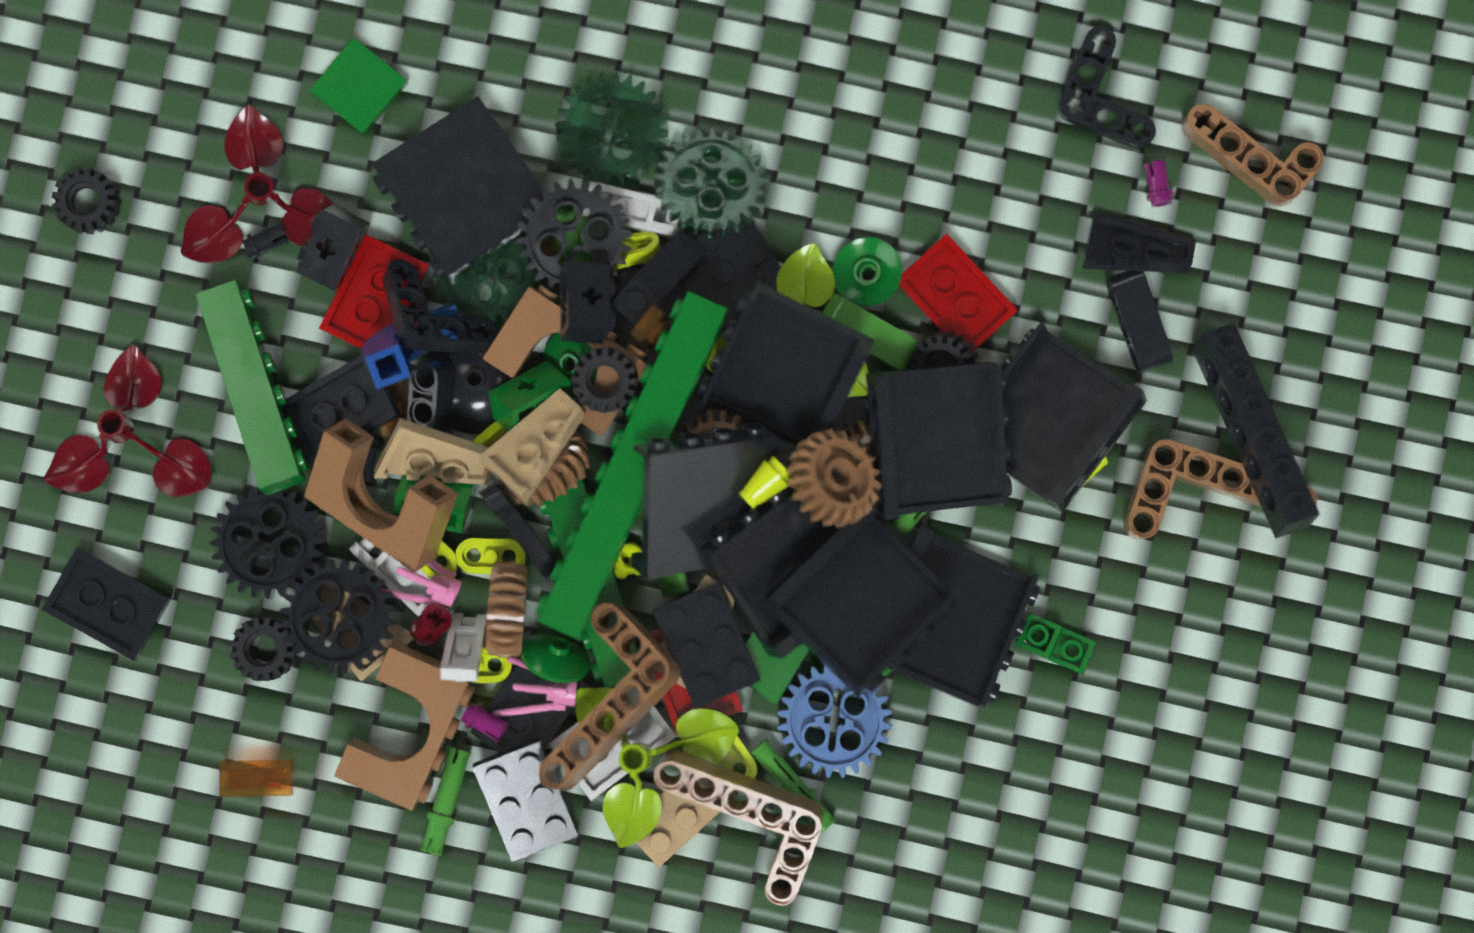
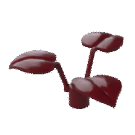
M248 105L232 121L224 142L226 158L234 168L243 170L252 167L253 174L247 177L244 184L246 197L242 199L240 206L230 219L227 213L217 206L200 207L189 216L184 227L183 242L180 250L182 256L199 263H217L233 257L241 248L243 240L242 232L234 224L239 220L250 203L256 206H263L272 200L283 210L288 211L282 218V228L287 238L298 246H303L306 241L310 243L314 233L310 227L316 213L319 210L323 212L324 209L334 205L327 196L314 189L304 188L296 190L291 197L290 205L286 204L278 194L274 193L272 180L268 175L259 172V166L269 167L278 161L283 151V139L279 130L271 121L262 116L253 106Z
M131 345L114 362L104 382V397L107 403L116 409L106 410L98 418L97 428L101 433L98 436L101 440V449L97 441L89 436L76 435L68 438L55 452L51 465L43 479L51 486L67 492L84 493L95 490L106 481L110 473L109 464L102 458L108 452V440L120 444L130 439L160 458L161 460L153 468V480L155 486L161 492L171 497H185L206 490L211 484L212 469L205 452L190 440H172L164 454L133 433V423L125 414L130 413L133 406L137 408L150 406L161 392L162 379L156 366L136 346Z

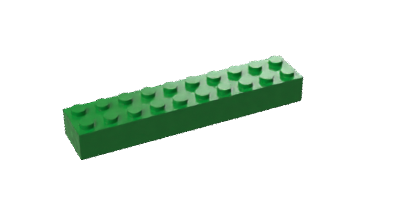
M689 291L684 300L677 299L670 314V323L673 324L670 332L663 330L655 347V350H657L655 355L658 356L655 365L648 363L640 380L642 383L641 388H644L641 396L637 397L634 395L625 413L627 415L626 419L629 420L626 429L619 428L610 446L612 448L611 452H614L610 463L605 460L603 461L595 480L600 486L595 496L589 493L580 513L585 517L580 528L574 526L565 546L570 550L565 561L559 559L550 579L555 582L550 595L545 592L543 593L535 612L540 615L538 621L542 625L581 642L591 620L592 612L598 605L643 505L644 457L633 450V445L647 443L648 439L654 437L673 439L705 369L713 346L724 327L727 318V308Z

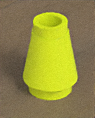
M773 456L768 462L765 460L762 462L739 494L754 509L787 488L788 486L786 485L793 476L787 473L783 465Z

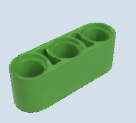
M837 294L832 295L822 314L875 339L868 357L893 371L907 370L912 361V354L920 344L915 338Z

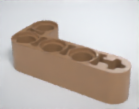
M1208 104L1194 106L1182 122L1183 133L1190 141L1274 206H1285L1296 198L1324 162V155L1320 147L1309 142L1297 146L1282 162ZM1202 117L1206 122L1199 129L1195 126V123ZM1215 128H1218L1219 131L1211 140L1208 136ZM1228 137L1232 139L1236 146L1235 151H1225L1220 145V138ZM1298 154H1305L1311 159L1312 167L1310 169H1305L1298 164ZM1249 159L1260 161L1263 167L1261 174H1255L1248 168ZM1281 180L1289 185L1290 194L1288 196H1283L1276 191V181Z

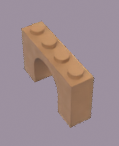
M542 285L538 289L528 287L483 359L511 378L516 377L537 344L548 335L560 332V304L555 302L558 295ZM614 332L608 333L603 344L588 343L592 350L604 347L614 348L625 353L635 365L634 367L638 374L637 384L639 383L648 365V362L645 361L647 357L645 352L631 343L625 348L615 341L618 335ZM609 366L598 367L593 388L601 394L614 392L619 384L617 372ZM581 404L580 407L585 414L581 423L603 437L622 408L614 412L600 413L592 411L584 404Z
M345 418L324 431L304 497L317 505L321 510L339 520L347 528L371 542L375 547L400 562L404 567L417 572L436 558L458 493L429 475L408 489L400 516L384 511L373 501L364 482V465L373 436Z
M398 642L393 643L386 653L376 680L413 696L423 705L430 723L427 742L423 748L414 753L397 755L386 752L360 739L353 738L346 746L334 777L411 811L419 802L425 804L433 787V784L428 782L433 770L439 772L447 755V752L442 750L447 738L451 740L454 738L461 720L456 718L460 706L466 708L474 693L475 688L470 686L471 681L441 680V661Z

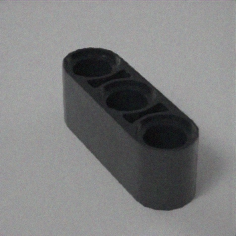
M1124 271L1106 277L1107 290L1136 371L1142 373L1172 363L1171 347L1144 271Z
M434 359L418 363L412 368L410 372L411 377H409L407 421L451 435L455 382L454 369L444 359ZM430 371L434 374V382L430 378ZM428 405L432 409V417L428 413Z

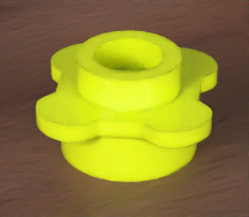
M628 542L624 545L614 567L613 574L619 580L625 579L630 574L641 575L631 567L632 553L642 552L635 542ZM624 558L629 560L628 564L624 562Z

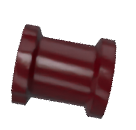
M440 604L427 605L421 612L420 617L414 620L410 627V634L415 642L425 647H430L437 643L441 635L451 627L452 616L449 610Z

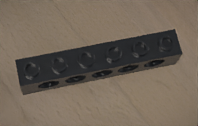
M1235 323L1202 333L1192 351L1275 539L1307 529L1320 513Z

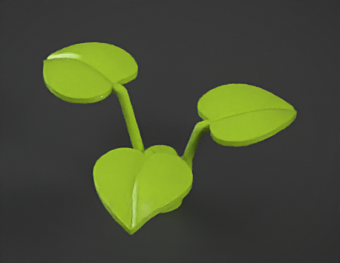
M815 243L804 246L794 252L781 266L776 278L777 292L812 308L825 304L832 297L835 288L832 270ZM725 332L716 340L706 363L707 369L712 374H714L715 369L711 368L710 364L718 348L725 350L728 342L723 340ZM866 363L847 398L867 395L866 374L869 371Z
M614 688L578 689L575 697V711L578 723L580 724ZM629 698V703L631 704V706H634L631 699ZM707 708L688 711L676 723V731L681 740L654 749H650L648 745L641 742L630 744L627 734L621 739V747L623 749L619 754V764L624 771L630 773L635 786L625 782L619 783L607 792L603 801L605 821L620 848L631 846L648 836L657 826L662 815L663 807L659 793L650 788L642 789L639 772L646 770L651 765L653 756L683 746L684 753L717 765L728 755L739 733L738 725L729 716ZM612 713L608 714L604 719V728L607 732L612 730L615 724V718Z

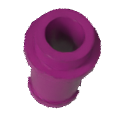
M1166 161L1151 162L1152 166H1150V163H1146L1143 167L1149 194L1146 196L1147 201H1151L1152 207H1162L1171 204L1172 197L1175 194L1173 190H1170Z
M471 702L463 713L461 721L466 723V728L473 727L498 743L505 733L509 722L483 709L482 703L479 702L476 705Z

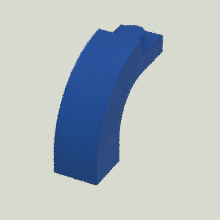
M453 303L430 311V315L459 317ZM394 322L371 336L362 347L363 357L377 390L411 377L407 368L408 365L418 357L430 352L412 350L406 347L398 337ZM441 329L442 333L448 338L457 339L453 332Z

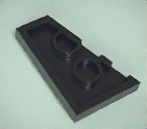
M1095 211L1091 221L1081 269L1189 273L1193 262L1196 239Z

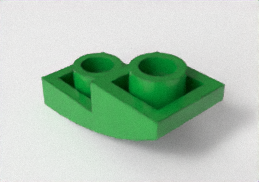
M1029 613L1026 626L1016 646L1084 676L1097 642Z

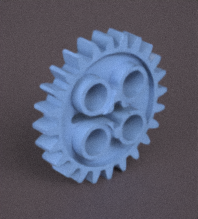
M812 666V677L809 679L800 673L798 677L802 685L800 687L793 684L788 685V688L794 695L793 697L782 696L781 701L789 707L785 710H779L777 714L787 718V722L778 725V730L788 731L789 733L781 741L782 744L793 743L794 747L791 749L789 756L792 757L800 753L802 758L799 766L803 767L809 761L812 762L813 774H816L821 766L825 767L827 778H830L833 768H838L842 778L845 777L846 767L848 766L856 774L859 773L858 762L863 761L870 767L872 763L868 755L873 753L881 756L882 754L876 744L878 742H889V739L881 734L882 730L892 729V724L883 721V717L892 714V710L881 708V704L888 700V696H876L875 693L879 690L880 686L872 694L866 689L860 695L865 701L864 709L857 714H852L846 710L844 702L848 696L854 693L826 666H824V673H819ZM836 688H840L842 693L839 716L845 718V723L838 724L835 750L830 751L828 743L831 724L825 721V716H831L834 692ZM816 690L825 691L830 699L828 706L819 710L813 708L809 702V696L812 692ZM811 726H819L824 730L826 737L822 743L814 745L806 740L805 731ZM847 730L856 731L861 737L860 744L854 749L845 748L840 742L843 732Z

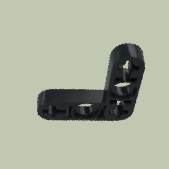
M1095 26L1085 36L1059 100V115L1070 124L1134 149L1145 148L1152 142L1156 134V127L1152 119L1096 96L1116 47L1117 40L1114 32L1107 26ZM1099 35H1103L1105 37L1104 43L1109 45V47L1103 46L1097 59L1090 58L1095 47V42L1091 41V38L1097 39ZM1082 66H1091L1096 71V80L1089 84L1083 83L1078 78V69ZM1077 90L1084 91L1079 102V106L1083 108V111L1078 110L1075 115L1069 113L1070 107L1065 104V101L1071 103ZM1085 92H1091V95L1088 96ZM1103 110L1113 112L1116 116L1115 126L1112 128L1100 126L1097 121L1099 112ZM1126 117L1129 119L1126 126L1136 128L1138 124L1144 125V132L1148 134V137L1142 136L1140 140L1134 139L1135 132L1125 128L1122 135L1117 133L1123 123V118Z
M401 259L393 260L389 263L382 277V282L398 337L406 347L417 351L479 354L488 351L499 334L497 327L491 321L475 317L430 315L416 268L411 263ZM400 300H408L415 305L416 309L405 307ZM441 329L453 332L457 339L448 338L442 333Z
M494 481L480 490L479 494L494 515L505 523L533 564L546 579L553 573L557 563L511 499L503 492L500 485Z

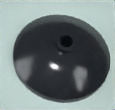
M435 351L430 360H447L452 365L455 373L451 428L467 434L480 435L495 422L488 391L513 378L485 361L483 357L486 353ZM526 362L517 376L529 370ZM430 371V378L434 382V374ZM474 373L481 376V382L476 386L469 384V377Z

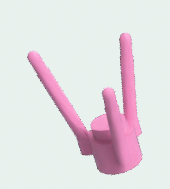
M432 560L427 565L441 574V576L434 574L432 580L402 567L396 569L398 574L427 586L426 593L432 597L383 588L380 591L382 593L392 592L393 596L391 598L429 605L440 604L443 606L444 604L451 608L459 593L462 581L455 579L457 573L446 569L437 561Z
M510 656L507 658L509 663L528 669L522 659ZM548 681V686L515 683L512 686L513 690L547 694L546 701L553 702L495 710L493 715L503 717L551 710L565 711V706H575L577 682L556 683Z

